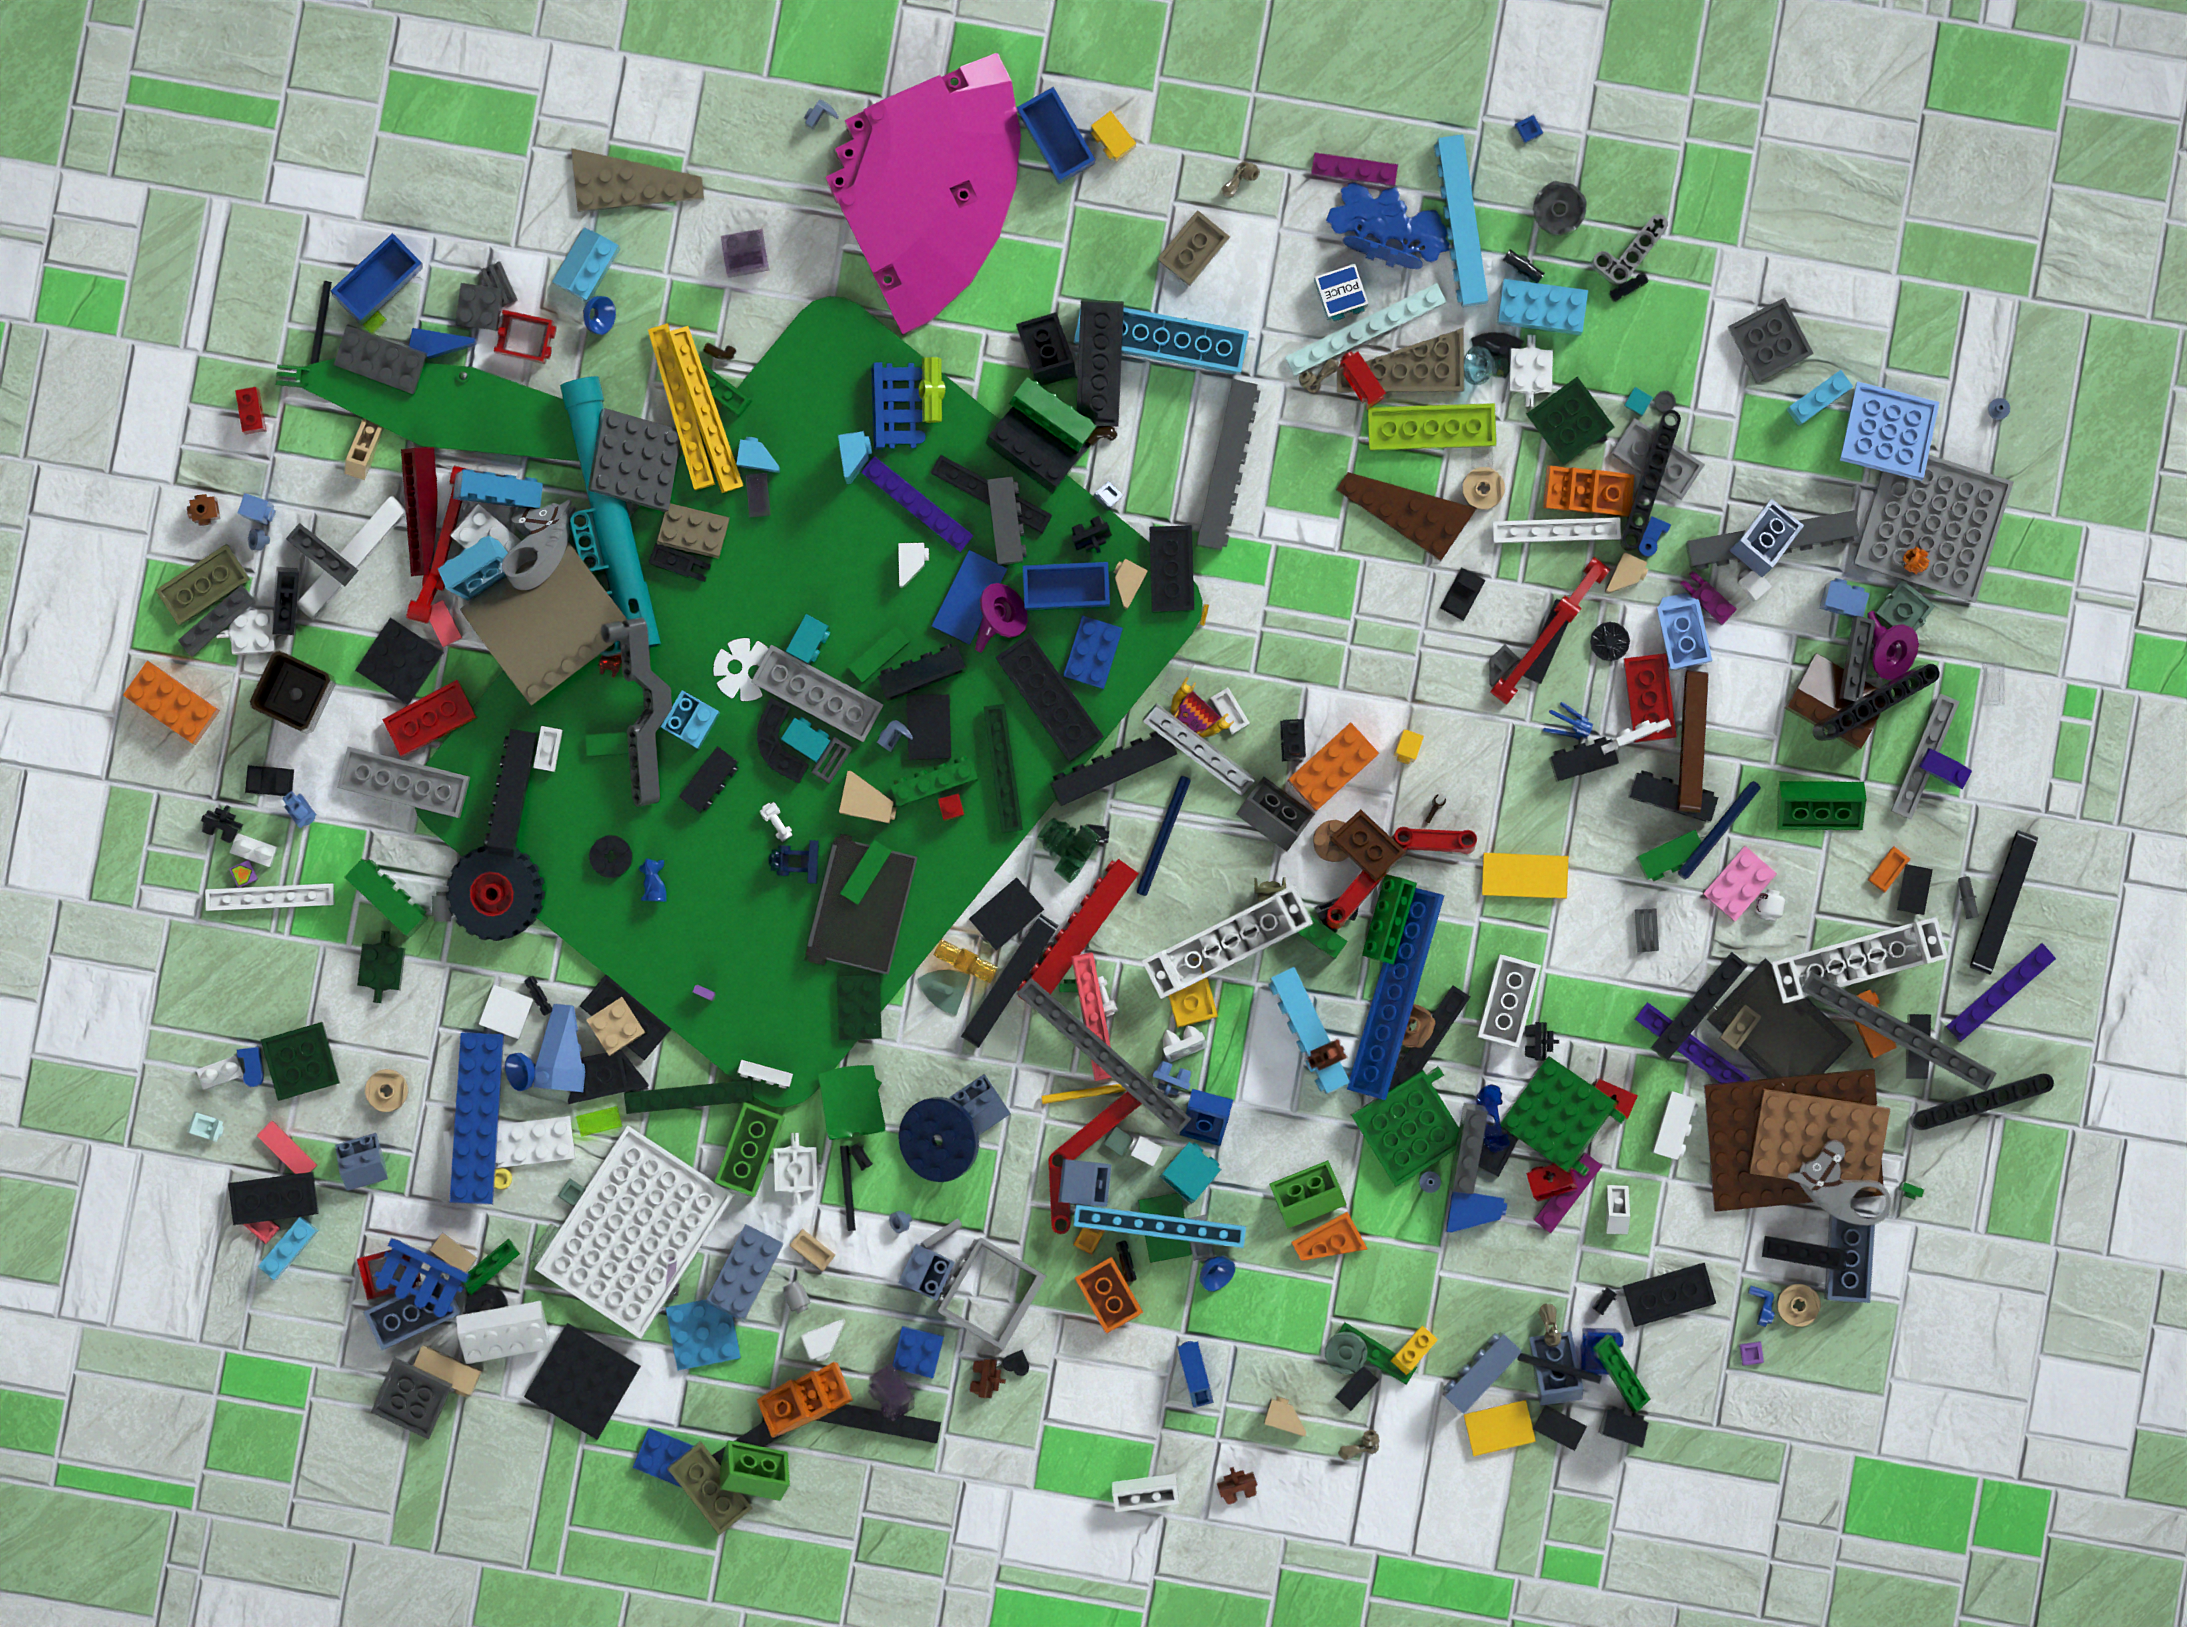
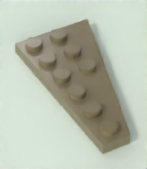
M571 148L578 212L704 199L701 176Z
M1460 328L1365 362L1385 392H1464V330ZM1342 369L1338 370L1337 393H1355L1342 374Z

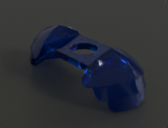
M1490 1084L1478 1092L1476 1105L1485 1106L1488 1115L1494 1118L1495 1123L1493 1126L1487 1124L1485 1126L1483 1142L1490 1151L1497 1153L1508 1147L1510 1140H1508L1509 1136L1502 1134L1498 1112V1105L1503 1103L1501 1088Z

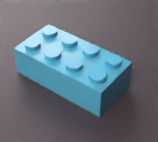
M1504 279L1501 288L1497 324L1581 335L1584 326L1588 290Z

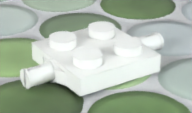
M1527 335L1526 348L1510 349L1508 392L1525 394V407H1534L1535 394L1552 393L1553 350L1535 348L1536 335Z
M273 609L244 611L231 622L228 630H222L217 635V639L230 638L233 655L274 653L277 635L281 634H272Z
M1668 718L1651 724L1647 720L1635 726L1636 730L1632 732L1628 728L1617 733L1616 739L1601 746L1602 752L1606 754L1615 749L1618 750L1619 747L1652 733H1659V731L1671 727Z
M790 1133L791 1146L774 1148L775 1191L792 1193V1206H796V1197L797 1206L801 1205L802 1192L818 1190L817 1147L799 1146V1133H795V1141L794 1133Z

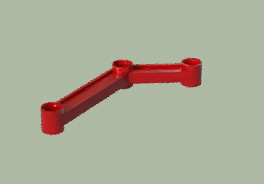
M454 465L452 469L450 484H453V489L432 567L429 568L428 575L423 576V588L417 600H411L406 614L407 619L428 624L432 612L431 603L437 591H443L445 588L438 568L447 561L453 539L450 534L456 528L463 500L453 499L455 474L466 468Z
M1596 557L1592 558L1583 570L1586 574L1585 578L1570 598L1567 596L1562 598L1554 609L1557 615L1506 680L1502 677L1490 691L1491 694L1506 705L1511 701L1518 691L1515 685L1566 620L1569 623L1573 621L1582 609L1578 604L1595 582L1600 584L1611 570Z
M1399 827L1391 837L1405 851L1423 850L1470 854L1475 850L1477 835L1471 830L1452 831ZM1405 835L1409 840L1401 842L1398 837ZM1466 838L1470 839L1472 841V844L1468 846L1464 845L1462 843V840ZM1390 870L1377 882L1362 871L1334 905L1329 908L1326 919L1329 927L1333 929L1343 927L1345 922ZM1338 913L1342 916V919L1338 921L1333 920L1331 915Z
M1128 1091L1049 1156L1051 1226L1055 1233L1065 1234L1070 1229V1203L1058 1202L1062 1166H1054L1052 1157L1060 1154L1067 1160L1076 1159L1138 1108L1142 1103ZM1060 1218L1067 1222L1066 1229L1062 1231L1055 1228V1222Z

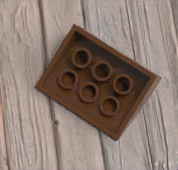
M1816 653L1786 704L1785 709L1815 725L1853 703L1839 699L1844 669ZM1865 681L1863 697L1878 688ZM1875 698V705L1877 706V705H1878V701H1877V699ZM1858 708V714H1859V715H1861V709H1860V708ZM1881 713L1842 734L1837 739L1856 750L1862 749ZM1843 717L1841 718L1842 725H1844Z

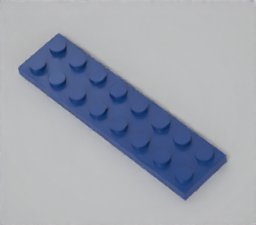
M461 1033L450 1203L493 1205L504 1046L503 1034Z

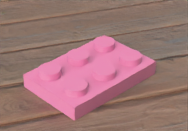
M1744 846L1704 891L1703 895L1735 922L1777 873Z

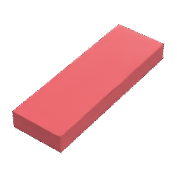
M273 1120L257 1135L295 1174L312 1172L318 1166Z

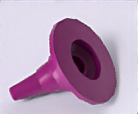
M1001 583L990 584L983 590L980 597V609L983 618L975 650L981 653L990 638L996 633L1008 638L1016 637L1025 630L1028 622L1024 602L1012 588Z
M1874 611L1868 612V619L1876 621L1872 639L1875 648L1872 659L1874 671L1883 679L1893 680L1906 673L1913 665L1918 653V636L1912 627L1904 624L1894 625L1887 630L1881 625Z

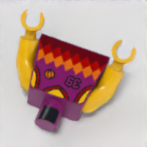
M1186 677L1181 687L1172 697L1171 714L1202 738L1214 736L1223 729L1229 728L1234 723V721L1231 723L1225 721L1229 714L1226 713L1220 717L1193 691L1196 685L1195 682L1192 686L1186 684L1188 677Z

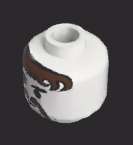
M1767 889V893L1759 894L1756 905V913L1760 915L1759 918L1776 921L1777 918L1783 916L1785 898L1779 896V891Z

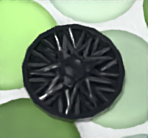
M1602 623L1591 634V649L1602 660H1618L1629 649V634L1618 623Z

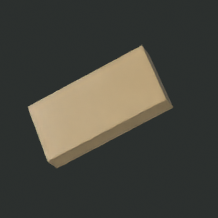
M804 1229L799 1232L789 1245L822 1272L836 1256V1254Z
M444 1233L440 1235L430 1249L442 1260L464 1272H467L477 1259L476 1256Z

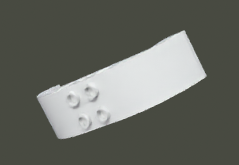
M1292 885L1274 894V896L1142 960L1160 999L1297 933L1313 924L1295 885ZM1199 957V961H1193V958ZM1202 964H1203L1204 971H1205L1204 974H1202L1201 968H1200V966H1201Z
M1933 917L1771 963L1784 1004L1810 996L1802 992L1801 989L1810 971L1839 987H1844L1948 958L1938 919Z

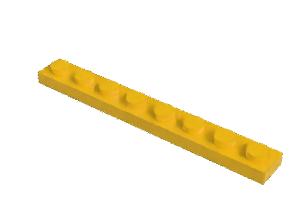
M667 323L650 328L648 332L693 488L696 491L715 485L699 426L667 336V332L671 331Z
M689 326L669 331L667 336L721 492L724 493L741 488L743 483Z

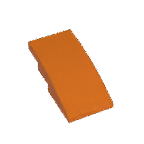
M1547 466L1543 508L1628 517L1633 500L1635 475L1596 469Z
M832 1362L817 1372L812 1370L797 1380L791 1379L756 1400L771 1437H776L853 1401V1398L838 1363Z

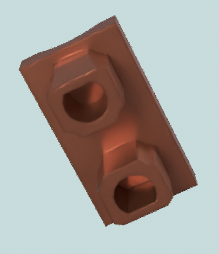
M1338 1038L1311 1050V1056L1307 1057V1060L1312 1069L1317 1067L1318 1070H1322L1346 1059L1347 1055L1343 1052L1344 1047L1340 1045Z
M984 1359V1361H974L973 1372L982 1373L981 1382H971L970 1392L977 1394L980 1398H992L993 1391L999 1390V1383L1006 1384V1379L1000 1378L1001 1370L996 1369L997 1360Z
M1230 1467L1231 1474L1223 1476L1225 1481L1217 1483L1220 1496L1224 1498L1228 1505L1238 1501L1236 1492L1244 1490L1246 1498L1257 1495V1482L1253 1472L1247 1474L1244 1473V1470L1235 1472L1234 1467Z

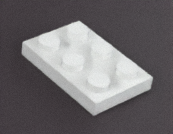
M478 503L450 534L465 549L472 547L481 538L487 536L498 540L507 552L521 542L519 538Z

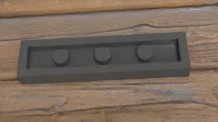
M300 523L286 538L287 541L343 586H346L359 571Z
M240 585L178 641L191 657L194 656L256 601L243 585Z
M1853 616L1839 696L1841 700L1855 702L1863 697L1875 620Z

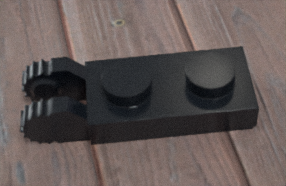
M655 543L648 562L651 565L705 582L706 577L702 574L691 572L693 565H697L705 570H710L711 567L710 564L697 560L694 556Z

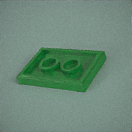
M1178 1193L1138 1200L1141 1213L1185 1218L1182 1199ZM1145 1235L1150 1263L1192 1255L1189 1241Z

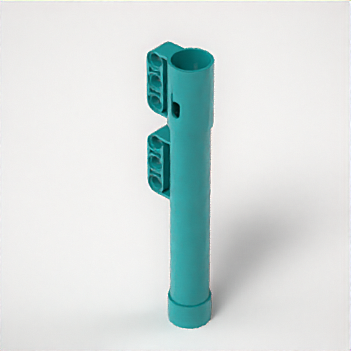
M591 376L565 382L560 385L565 409L568 410L590 504V509L577 511L570 518V531L575 551L582 561L586 558L594 561L595 566L588 568L591 573L605 571L609 586L607 594L627 620L644 618L648 629L649 648L659 646L661 644L647 582H644L626 501L588 491L601 410L604 409L603 402L605 401L600 379L598 376ZM582 517L585 525L583 527L576 526L574 518ZM582 537L587 538L590 546L587 548L581 547L579 539ZM628 603L634 605L636 614L630 612ZM620 640L613 643L614 649L612 651L604 650L600 654L603 656L621 654Z

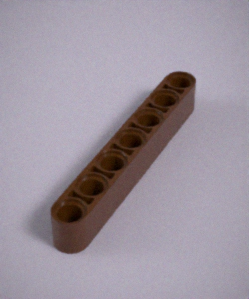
M1686 670L1678 811L1700 813L1708 672Z

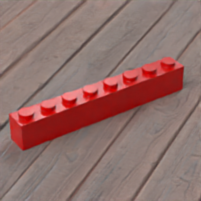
M1119 858L1116 862L1112 860L1105 869L1108 873L1104 879L1099 877L1093 885L1095 889L1091 896L1087 894L1080 905L1083 907L1080 912L1076 913L1074 911L1067 921L1070 925L1066 931L1064 929L1060 930L1055 937L1058 942L1053 948L1049 946L1042 956L1045 959L1041 965L1036 963L1030 971V974L1033 975L1031 978L1050 995L1073 965L1071 956L1082 953L1139 875L1138 872ZM1024 980L1017 991H1020L1027 981Z

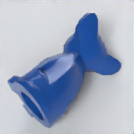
M646 859L643 865H640L639 870L645 874L643 883L645 894L641 897V901L667 902L665 885L658 876V872L664 866V860L656 862L655 860Z

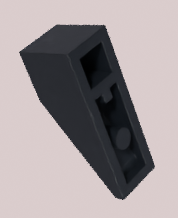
M276 567L272 634L294 635L299 582L298 568Z

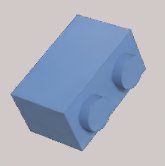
M244 493L237 513L244 518L268 525L269 521H273L276 510L273 509L274 505L269 501Z

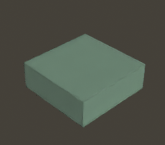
M1115 1127L1104 1144L1122 1156L1134 1138L1118 1127Z
M570 1178L558 1197L575 1207L586 1189Z

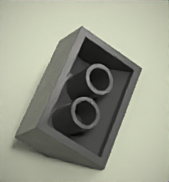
M1266 777L1261 779L1236 813L1237 816L1286 852L1315 815Z

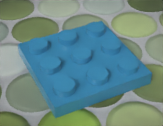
M706 1299L666 1307L677 1370L741 1358L733 1316L707 1304Z

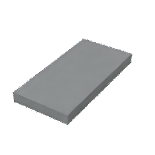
M1634 418L1611 454L1642 474L1655 431ZM1659 436L1658 441L1661 445L1666 446L1669 444V440ZM1673 444L1660 487L1682 500L1705 464ZM1659 456L1652 457L1653 464L1657 466L1662 465V459ZM1646 476V478L1656 483L1653 476Z

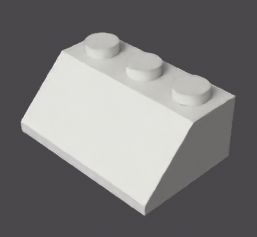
M844 1318L802 1335L810 1360L816 1359V1362L829 1358L830 1352L833 1351L846 1323Z

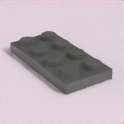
M348 324L346 325L334 365L414 394L428 353Z

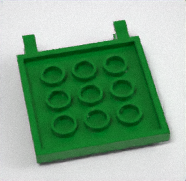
M1548 1056L1500 1123V1126L1567 1173L1573 1168L1585 1176L1589 1169L1577 1161L1608 1116L1620 1124L1623 1123L1626 1116L1615 1109L1618 1104L1616 1101Z
M1438 1066L1427 1075L1424 1070L1419 1071L1389 1090L1386 1100L1376 1098L1351 1114L1395 1187L1456 1149L1459 1127L1432 1085V1082L1444 1076Z

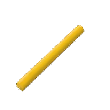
M1120 1084L1055 1093L1042 1095V1103L1073 1100L1125 1092L1127 1090Z

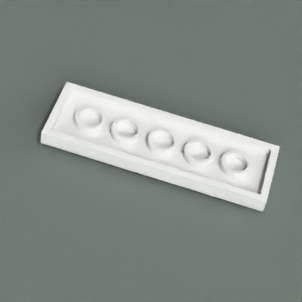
M571 1116L498 1125L496 1168L576 1158ZM454 1130L443 1132L448 1174L452 1172Z

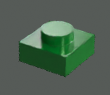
M1064 979V984H1059L1060 992H1078L1075 979Z
M1902 1182L1899 1190L1904 1192L1903 1196L1913 1200L1916 1197L1922 1198L1925 1191L1906 1182Z

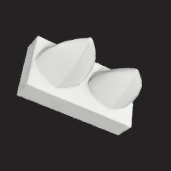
M238 833L235 836L230 853L271 867L278 847Z
M1187 1025L1183 1035L1184 1040L1181 1041L1176 1034L1166 1030L1163 1036V1051L1168 1063L1207 1048L1203 1033Z
M237 1055L196 1070L203 1090L244 1075Z

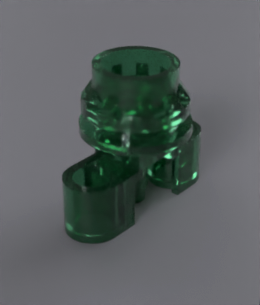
M1052 818L1042 828L1037 839L1042 843L1043 849L1050 852L1049 855L1052 858L1057 855L1061 857L1054 871L1068 883H1071L1086 864L1101 837L1087 825L1083 826L1075 836L1076 828L1070 827L1067 822H1061L1056 818Z

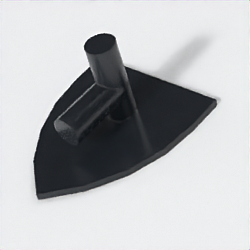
M1500 332L1483 333L1471 338L1474 351L1483 365L1490 371L1491 368H1497V372L1499 369L1502 370L1503 374L1498 376L1506 379L1509 373L1510 349H1520L1524 341L1515 336ZM1493 361H1496V362H1497V366H1496V367H1492V366H1491V364L1493 363Z

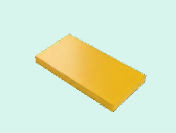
M1483 853L1482 895L1567 899L1569 856Z

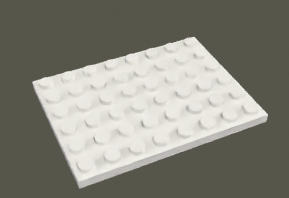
M627 1125L536 1265L535 1270L642 1339L735 1195Z

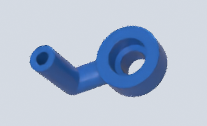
M1750 1286L1748 1294L1764 1298L1757 1325L1766 1327L1767 1324L1772 1323L1775 1312H1772L1771 1307L1774 1294L1770 1291Z

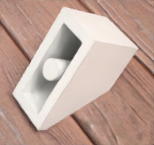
M898 543L900 588H904L925 567V561H929V548H925L924 543Z
M1607 1185V1234H1628L1630 1223L1629 1186Z

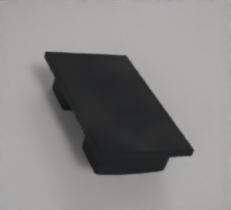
M1461 567L1440 609L1464 621L1486 580Z
M248 765L245 793L286 796L293 789L294 769Z
M1905 864L1897 910L1920 915L1925 914L1933 869Z
M1545 1405L1533 1430L1575 1451L1587 1426Z

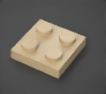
M623 997L586 1020L609 1056L645 1034V1031Z

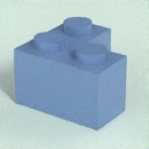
M1835 578V580H1831L1825 585L1819 609L1852 618L1853 616L1863 617L1869 593L1864 592L1865 588L1847 585V581Z

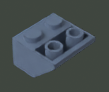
M985 1074L949 1097L968 1111L973 1118V1125L979 1135L1011 1114Z
M376 1133L335 1145L339 1173L347 1191L388 1179L385 1160Z
M1063 1159L1058 1202L1107 1207L1112 1164Z
M916 1244L898 1283L937 1301L955 1262L924 1246Z

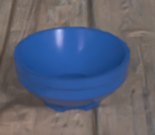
M596 296L590 299L583 309V319L586 328L592 333L603 335L609 332L614 325L616 310L613 301L605 296ZM593 308L595 314L593 319L591 320L590 310Z
M523 1053L510 1054L505 1062L507 1079L517 1091L529 1089L535 1079L536 1065Z
M1226 1256L1207 1259L1200 1272L1199 1279L1202 1286L1207 1291H1216L1223 1288L1234 1276L1236 1269L1234 1262Z

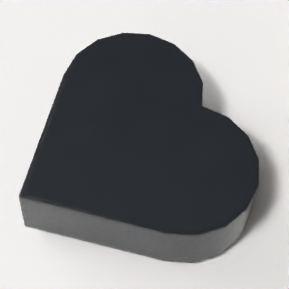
M1023 1349L1004 1357L1002 1365L1006 1371H1014L1018 1376H1024L1028 1373L1029 1364Z

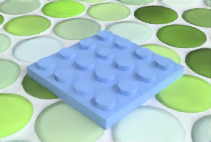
M1857 381L1840 461L1922 481L1925 475L1939 402Z

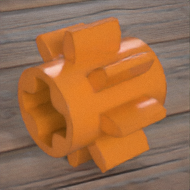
M1917 546L1914 549L1907 550L1903 557V561L1906 563L1904 568L1914 574L1925 571L1930 562L1926 558L1928 553Z

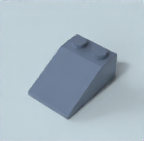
M1770 499L1729 551L1760 577H1763L1775 566L1804 525L1777 502Z
M1571 1331L1560 1333L1561 1342L1556 1347L1546 1345L1544 1335L1529 1337L1532 1356L1579 1369ZM1533 1365L1540 1406L1582 1400L1584 1388L1581 1378Z

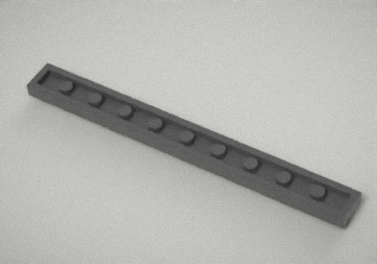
M1812 971L1809 972L1801 986L1802 992L1984 1091H1987L1997 1074L1990 1068Z
M1032 978L1017 993L1177 1135L1191 1120L1186 1113Z

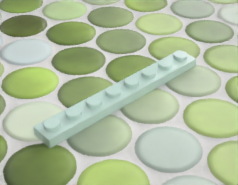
M1436 283L1285 356V359L1293 375L1296 376L1445 304L1446 300Z

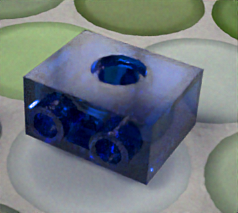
M1583 1328L1580 1347V1369L1598 1375H1609L1598 1356H1595L1593 1347L1608 1334L1613 1337L1620 1349L1624 1343L1621 1332L1616 1328Z

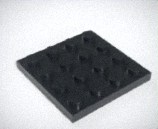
M567 1323L524 1397L598 1440L641 1365Z

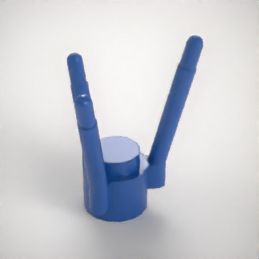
M1561 702L1560 705L1577 717L1576 721L1558 712L1549 710L1550 714L1572 724V731L1575 733L1550 728H1543L1544 732L1573 737L1578 740L1581 737L1588 738L1593 727V723L1588 722V718L1580 715L1564 702Z

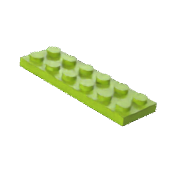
M1495 403L1371 407L1368 409L1369 451L1496 446Z

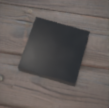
M1486 1122L1478 1167L1499 1177L1518 1139Z

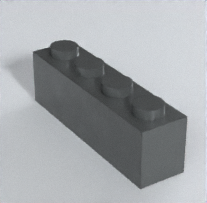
M1013 477L989 479L987 482L998 566L1023 563V557H1027L1026 546L1025 544L1021 545L1020 536H1024L1023 523L1018 524V515H1022L1020 502L1016 503L1015 494H1019L1018 482H1013Z
M1463 1104L1449 1183L1454 1192L1474 1194L1488 1111L1483 1105Z

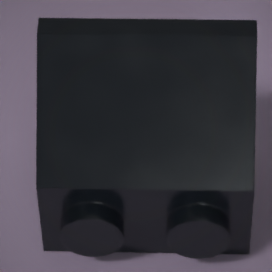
M1612 1406L1611 1409L1606 1408L1598 1432L1643 1448L1649 1423L1644 1420L1645 1416L1632 1412V1416L1623 1414L1624 1409Z

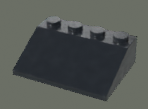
M1014 407L1001 419L986 440L988 446L1052 494L1090 447V444L1086 442L1079 452L1075 451Z

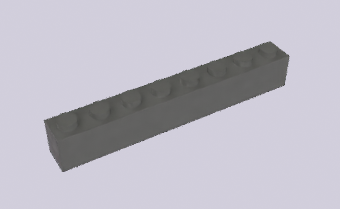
M1236 379L1232 381L1197 546L1217 551H1222V546L1227 547L1229 535L1225 533L1227 526L1231 527L1234 514L1230 513L1231 505L1236 506L1238 493H1234L1236 485L1241 484L1243 473L1239 472L1240 464L1245 465L1247 452H1243L1245 443H1250L1252 432L1248 431L1249 423L1254 424L1256 411L1252 409L1254 402L1258 403L1261 390H1257L1258 384Z
M1855 510L1798 520L1804 526L1783 555L1792 553V549L1800 548V551L1813 549L1812 545L1821 544V547L1834 545L1833 541L1841 540L1842 544L1853 542L1854 538L1859 536ZM1745 530L1687 541L1686 548L1690 568L1696 567V570L1709 568L1708 564L1717 563V566H1724L1730 564L1729 560L1735 559L1738 560V563L1742 562L1729 550Z

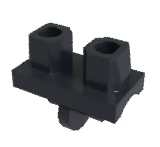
M1100 516L1090 520L1092 528L1085 531L1082 524L1073 526L1072 539L1076 550L1085 547L1089 551L1095 548L1096 552L1099 553L1101 552L1099 546L1106 543L1105 538L1112 536L1108 523L1104 522Z
M228 805L223 810L217 807L214 812L208 810L201 819V822H204L203 833L213 835L216 828L221 829L223 833L220 839L227 843H231L244 824L234 821L236 815L230 813L231 806Z
M1535 1022V1024L1525 1026V1036L1535 1037V1046H1525V1057L1535 1058L1536 1061H1545L1547 1059V1052H1553V1044H1560V1040L1553 1039L1554 1031H1547V1022Z

